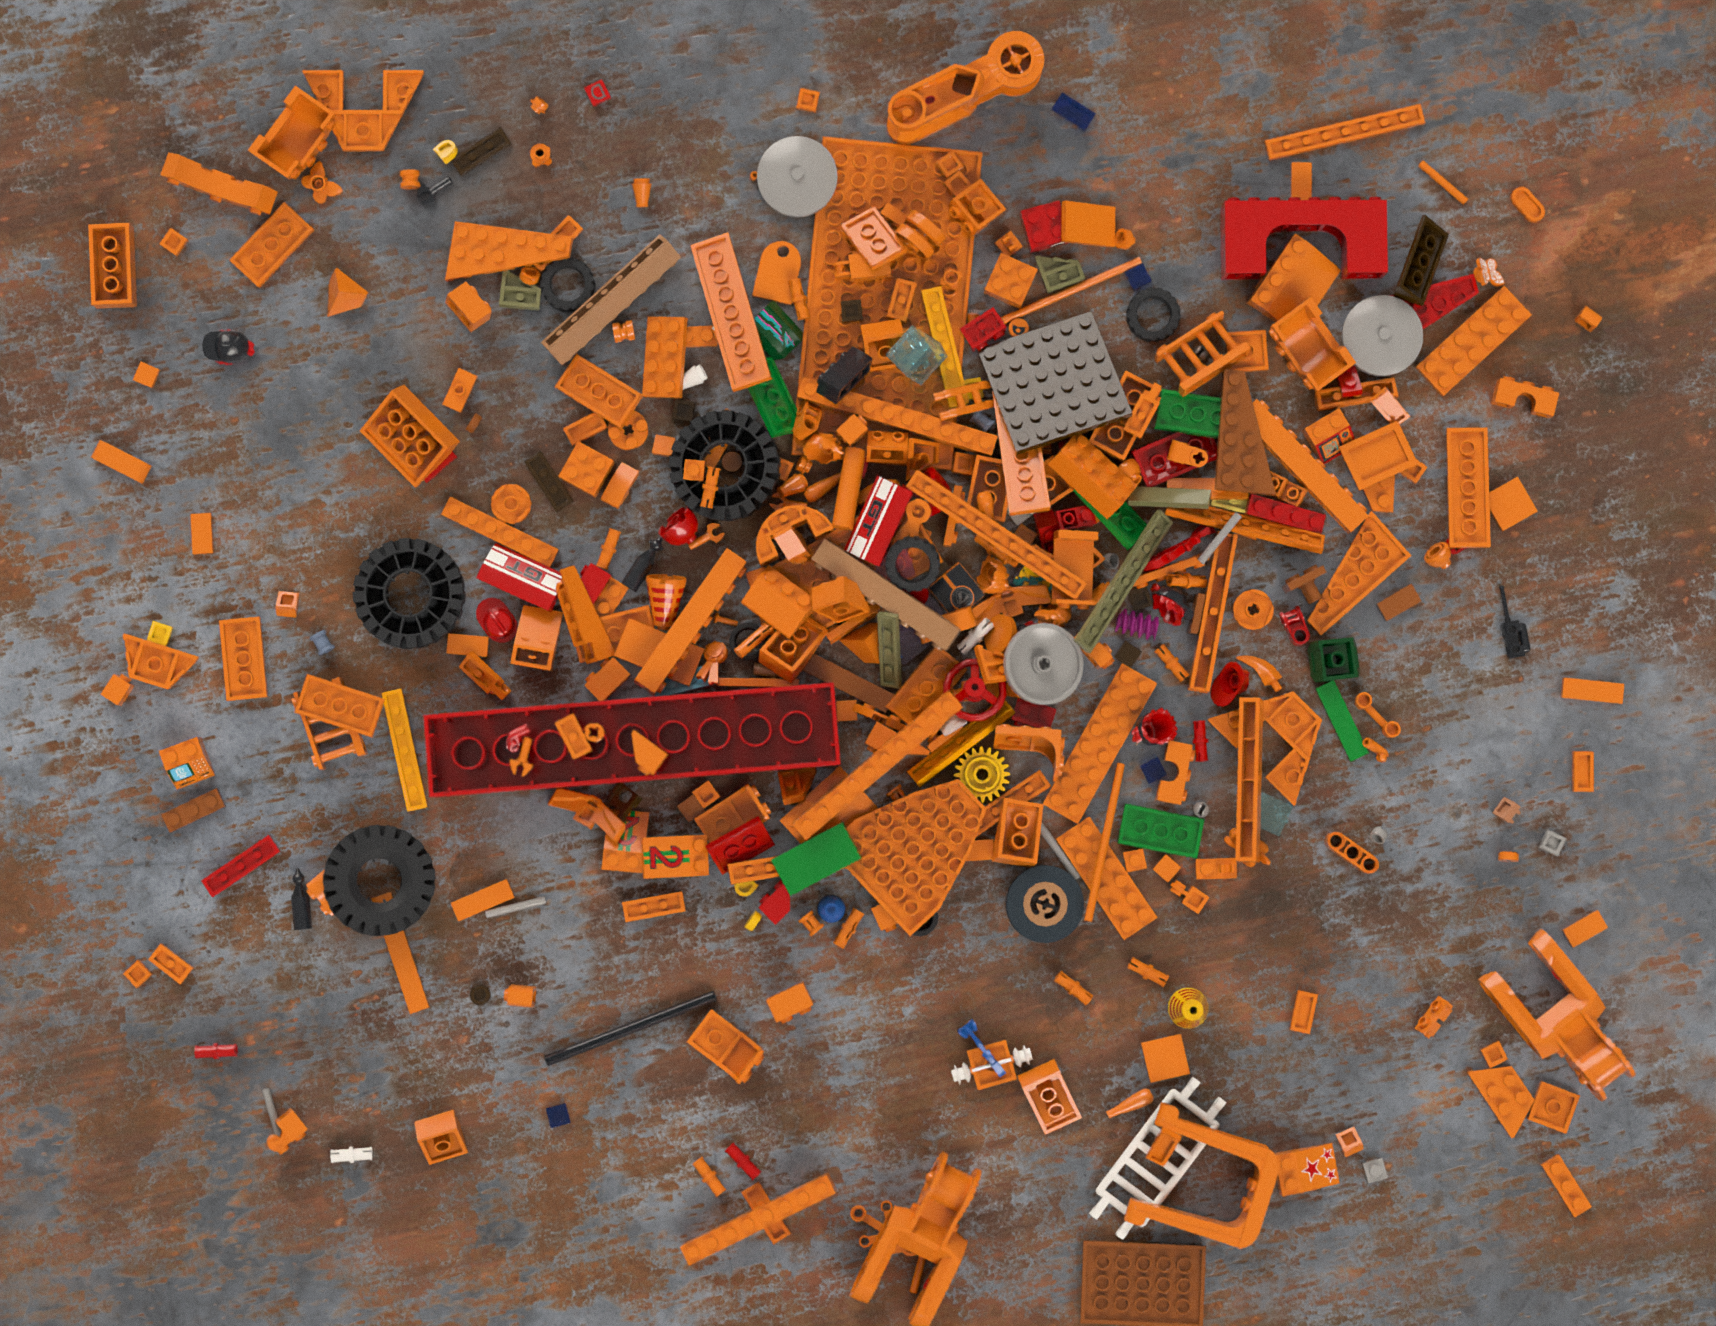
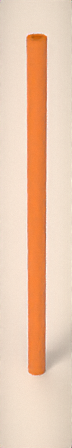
M1140 257L1132 259L1000 318L1004 324L1011 322L1014 319L1142 264Z
M1117 763L1084 918V921L1092 922L1125 768V764Z

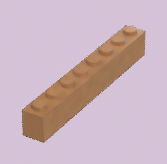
M659 234L541 342L542 345L561 365L568 362L577 351L587 345L588 341L595 335H598L609 322L615 320L621 311L629 307L632 301L643 294L654 281L659 280L664 272L673 267L681 256Z
M829 539L823 540L811 558L815 561L814 565L822 571H825V569L830 571L833 579L845 576L856 582L862 594L865 595L867 602L872 605L877 603L883 607L881 609L883 612L899 614V623L906 628L911 626L916 630L915 634L924 640L927 637L933 641L931 645L940 651L943 649L948 650L962 630L903 589H899L897 585Z

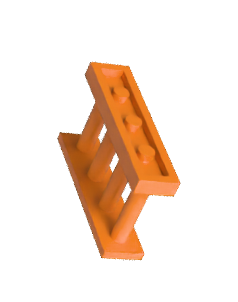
M1223 311L1217 314L1215 312L1210 314L1205 322L1169 345H1162L1156 351V363L1165 359L1180 379L1178 392L1182 397H1185L1222 373L1224 369H1228L1249 355L1250 347L1246 341L1241 345L1239 343L1236 344L1220 323L1223 321ZM1213 327L1230 348V352L1224 356L1219 354L1204 334ZM1198 338L1214 359L1213 363L1208 366L1203 365L1188 345L1189 342ZM1180 348L1197 369L1196 374L1191 377L1185 374L1171 355Z
M341 677L331 679L332 682L345 686ZM300 692L293 693L294 698H292V703L295 709L300 697ZM301 715L314 753L311 756L312 761L319 770L326 769L324 762L352 752L353 754L357 753L359 757L368 754L362 734L338 727L314 735L311 724L319 720ZM345 733L351 735L353 742H350V745L321 755L317 743Z

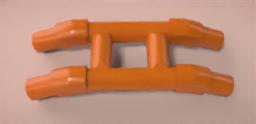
M980 381L932 394L934 401L955 396L958 405L957 408L939 413L940 421L994 408L993 400L982 402L979 393L980 390L991 388L989 381ZM971 392L974 404L966 406L962 394Z

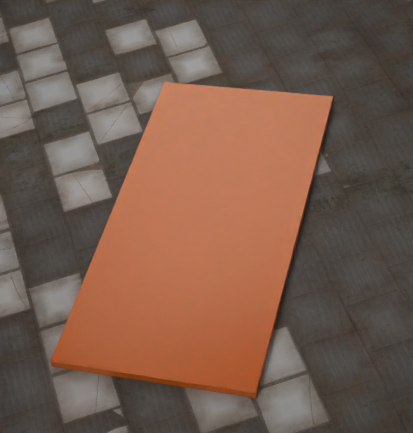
M823 136L822 145L832 155L838 177L836 190L830 202L823 209L815 213L806 300L810 318L804 320L796 408L798 409L802 402L798 400V393L803 377L817 381L820 374L825 373L833 362L836 363L844 351L847 352L852 346L865 353L860 325L894 320L886 317L896 280L901 278L917 283L906 323L901 322L902 329L923 326L925 347L906 349L908 365L869 371L851 392L939 418V413L950 409L947 399L934 401L932 394L941 392L945 388L921 290L941 286L962 370L965 338L959 329L966 325L974 236L971 233L964 232L961 221L950 215L947 205L954 196L944 185V182L948 179L937 166L936 161L953 150L964 166L960 171L971 184H974L980 179L982 152ZM889 203L906 215L912 210H916L934 223L946 237L939 247L932 245L934 254L929 260L919 257L904 244L907 252L890 261L891 278L851 282V277H834L836 269L833 267V263L848 261V255H851L853 251H857L840 229V225L872 207H875L881 213L885 205ZM887 222L893 231L897 229L892 225V222ZM843 266L844 272H850L849 266ZM946 267H951L963 273L962 279L958 282L959 287L956 290H952L950 286L940 284V278L944 276V269ZM861 300L863 321L843 323L841 301ZM808 403L817 409H823L819 427L814 433L833 434V438H837V443H841L840 446H842V450L845 452L847 446L836 436V430L851 415ZM957 417L946 420L956 423ZM865 420L868 423V431L903 432ZM868 433L853 446L864 450L866 458ZM908 433V441H909V438H915V439H920V440H926V441L936 442V441H933V440H930V439H926V438H923V437L916 436V435H913V434ZM793 434L791 455L807 457L803 452V446L806 444L807 439L799 440ZM940 443L939 462L930 467L938 470L952 471L954 447ZM869 462V463H876V464H887V465L907 466V464H903V463Z

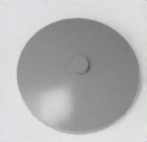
M792 136L777 141L766 150L758 165L757 183L761 196L773 210L785 216L806 217L817 213L830 202L837 186V168L832 155L822 144L811 138Z
M1388 295L1372 296L1359 302L1347 315L1342 327V345L1347 348L1356 361L1354 366L1359 370L1373 376H1391L1406 369L1417 358L1423 343V328L1417 313L1403 300Z
M1038 623L1021 629L1010 640L1004 653V673L1011 689L1023 700L1037 705L1054 704L1069 697L1079 685L1083 674V656L1079 645L1074 642L1073 636L1068 631L1054 624Z

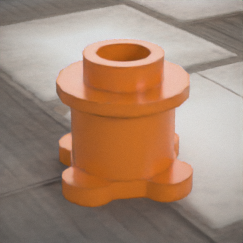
M536 144L532 147L530 156L533 160V166L551 165V149L548 146ZM539 152L544 153L541 157L537 156Z

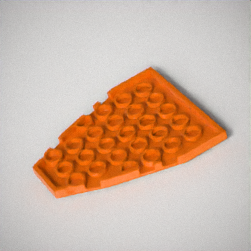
M959 779L913 792L855 819L847 827L862 858L846 866V868L902 929L911 936L941 908L972 850L986 808Z

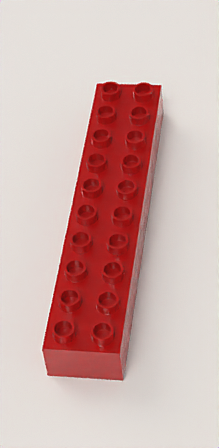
M834 682L423 715L429 797L432 798L840 766ZM571 714L575 715L584 735L585 728L590 723H597L604 729L602 740L598 742L588 740L592 751L573 760L555 722ZM527 724L530 733L521 737L519 749L516 752L509 751L506 746L509 732ZM599 728L590 729V731L592 732L590 734V737L599 736V734L597 733L599 731ZM633 730L668 754L654 775L651 773L646 775L638 769L639 764L635 760L632 740ZM525 737H529L532 739L527 761L533 767L522 777L524 766L521 762L517 766L516 775H514L510 760L519 758L523 740Z

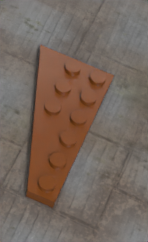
M1224 369L1214 490L1275 496L1276 493L1245 371Z

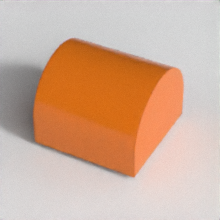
M1585 306L1575 318V322L1591 332L1598 326L1603 317Z

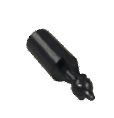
M661 536L657 539L649 540L650 549L636 558L621 581L623 585L632 591L637 592L654 566L655 552L664 549L661 543L663 539Z
M297 868L292 877L293 882L296 884L291 897L294 930L312 929L310 897L302 885L305 877L300 869Z

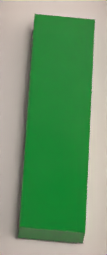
M1330 681L1315 688L1349 761L1351 762L1368 754L1369 752L1362 744L1363 739L1335 681Z

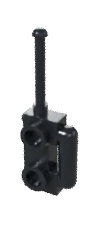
M1501 585L1499 589L1504 608L1505 623H1501L1500 627L1503 629L1502 637L1505 640L1506 654L1508 659L1523 657L1525 653L1530 651L1527 627L1525 623H1519V620L1511 621V618H1509L1504 591L1505 587ZM1517 632L1520 634L1521 645L1519 644Z

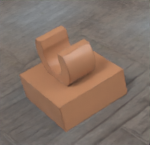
M1503 797L1492 812L1496 817L1512 824L1514 823V820H1512L1514 815L1521 814L1520 806L1506 797Z

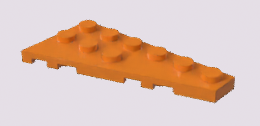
M455 221L445 281L449 282L454 281V279L469 278L479 274L511 270L516 267L531 266L536 263L568 259L571 256L573 237Z

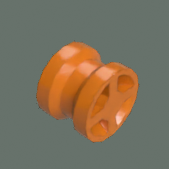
M411 169L400 171V177L402 178L400 188H420V182L418 181L420 171Z

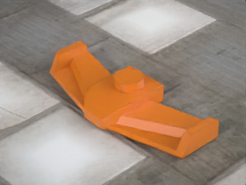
M1047 584L1008 586L1006 591L1003 590L1001 593H995L973 607L972 611L978 626L984 618L991 620L993 616L1001 613L1012 618L1023 615L1022 606L1051 604V595Z
M556 788L547 803L548 806L576 812L573 819L589 829H592L596 823L616 843L625 831L626 824L600 798L593 794L588 795L565 788Z

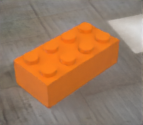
M130 223L88 225L91 305L96 309L137 307L134 227Z
M1128 371L1124 372L1120 380L1129 406L1133 411L1144 390L1150 392L1153 384ZM1126 418L1096 428L1089 441L1102 453L1122 463L1130 451L1136 436L1123 430L1129 419Z
M1082 434L1072 436L1048 463L1056 473L1106 519L1122 506L1137 487L1127 475Z

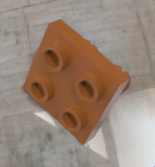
M1315 564L1304 570L1303 576L1300 577L1299 574H1296L1285 580L1286 585L1282 586L1285 594L1298 588L1301 589L1308 604L1321 599L1322 596L1314 581L1315 578L1326 573L1323 565L1317 567Z

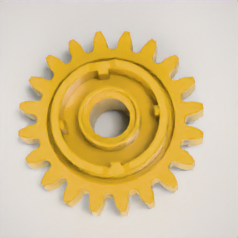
M983 747L979 748V753L972 748V755L965 752L966 760L958 759L962 766H955L957 770H960V773L954 774L955 777L960 778V781L976 798L980 797L981 803H984L986 796L989 801H992V794L1000 797L998 790L1005 791L1002 784H1008L1009 781L1004 779V777L1010 775L1009 772H1004V769L1009 765L1001 764L1005 758L997 759L998 751L992 755L991 748H988L985 753ZM979 769L987 771L988 776L983 781L979 780L976 776V772Z

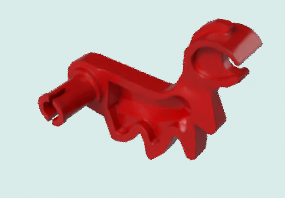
M1200 524L1189 538L1153 554L1142 572H1152L1172 562L1186 551H1191L1194 545L1201 543L1200 538L1216 533L1215 529L1211 526Z

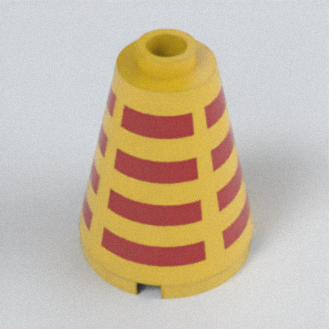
M1194 988L1179 989L1169 999L1168 1014L1171 1020L1182 1028H1195L1202 1024L1208 1015L1209 1006L1206 997ZM1194 1006L1193 1012L1190 1013L1189 1009Z

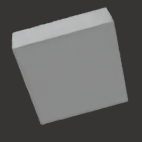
M1547 829L1538 848L1558 857L1567 838Z

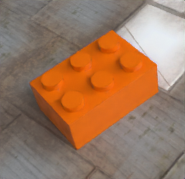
M976 455L967 503L979 510L977 495L980 492L989 491L993 497L994 521L1004 524L1008 500L1002 459Z

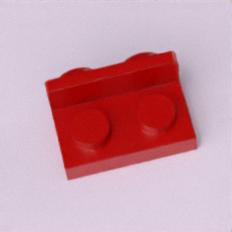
M992 307L959 330L970 345L972 352L988 346L987 343L992 339L997 341L1003 337L1006 325L994 307Z
M1017 698L1014 707L1015 714L1012 715L1011 721H1015L1014 725L1018 727L1023 725L1033 728L1051 727L1057 709L1046 705L1032 704Z

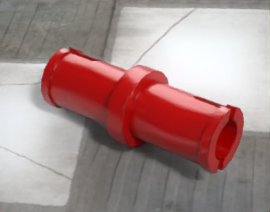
M1205 720L1193 721L1194 739L1192 743L1195 744V762L1209 761L1207 753L1209 739L1206 738Z
M219 1043L208 1046H195V1058L213 1057V1059H219L220 1057H237L238 1046L237 1044L219 1045Z
M734 1142L724 1151L736 1162L737 1168H741L752 1181L762 1172L749 1159L750 1156L748 1154L745 1155Z

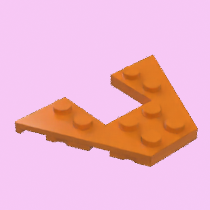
M303 70V74L317 101L335 113L337 124L332 130L343 151H384L424 75V70H383V110H344L343 70Z
M1292 691L1263 701V721L1292 748L1264 778L1295 806L1322 719ZM1239 709L1207 719L1235 749L1238 748Z

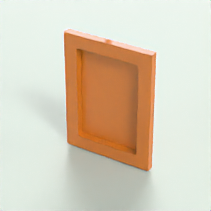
M1398 421L1338 447L1359 491L1418 465Z

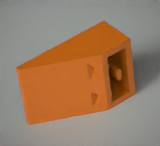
M523 605L510 664L552 672L563 612L554 610L549 612L542 608Z

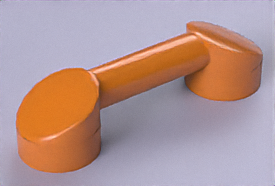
M1359 693L1355 698L1356 707L1360 710H1365L1382 727V734L1387 738L1398 736L1401 732L1400 725L1395 721L1387 722L1371 706L1372 697L1369 693Z

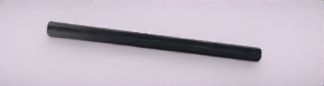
M710 991L544 1056L547 1066L553 1065L708 1005L717 1000L714 991Z

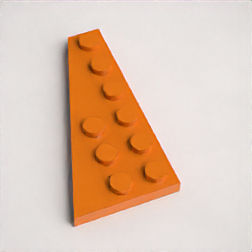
M1372 511L1369 512V516L1363 522L1322 593V598L1318 600L1307 619V622L1320 636L1411 557V554Z

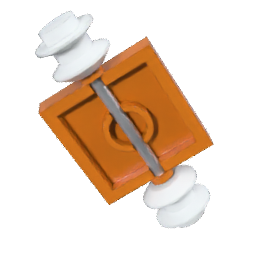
M1005 1039L984 1045L985 1049L990 1050L993 1057L1005 1070L1006 1074L1002 1077L997 1075L990 1063L982 1056L983 1052L978 1047L966 1050L971 1067L968 1068V1065L963 1062L961 1068H957L954 1065L955 1069L951 1070L954 1082L958 1081L959 1085L963 1079L969 1082L971 1075H973L977 1090L1016 1080L1017 1077L1013 1067L1014 1061L1017 1066L1021 1067L1023 1062H1027L1030 1065L1029 1061L1033 1059L1030 1048L1025 1049L1024 1045L1020 1051L1014 1048L1013 1056L1010 1055Z

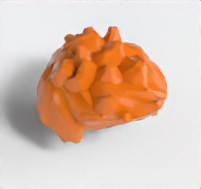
M813 433L803 446L806 458L817 460L820 464H828L831 461L843 460L844 452L842 446H840L841 443H837V438H833V434Z
M988 555L986 560L982 561L980 575L977 577L976 582L984 593H1001L1003 590L1006 591L1009 586L1007 579L1010 574L1007 573V568L1000 560H996L995 557Z
M1049 604L1047 607L1040 605L1034 616L1038 619V623L1054 624L1062 628L1069 623L1072 617V608L1070 606V609H1059L1057 605Z

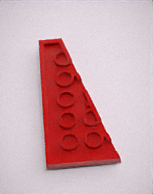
M1474 274L1432 284L1423 306L1403 301L1414 309L1421 321L1422 328L1425 329L1476 296L1479 291Z

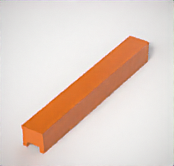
M1229 533L1211 557L1205 590L1206 598L1197 634L1187 690L1207 694L1210 692L1238 534Z

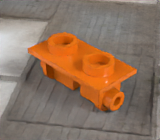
M1438 996L1431 1003L1424 1016L1419 1019L1415 1029L1428 1039L1431 1036L1434 1037L1441 1027L1436 1021L1440 1019L1444 1022L1452 1013L1451 1009L1453 1006L1447 1000Z

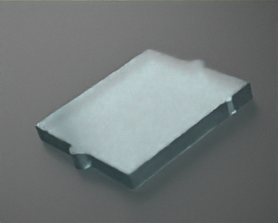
M1261 792L1260 828L1280 837L1285 824L1288 823L1287 819L1293 806Z

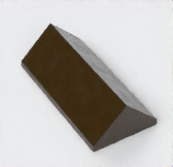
M1426 215L1421 217L1393 297L1420 306L1424 305L1449 236L1445 230Z

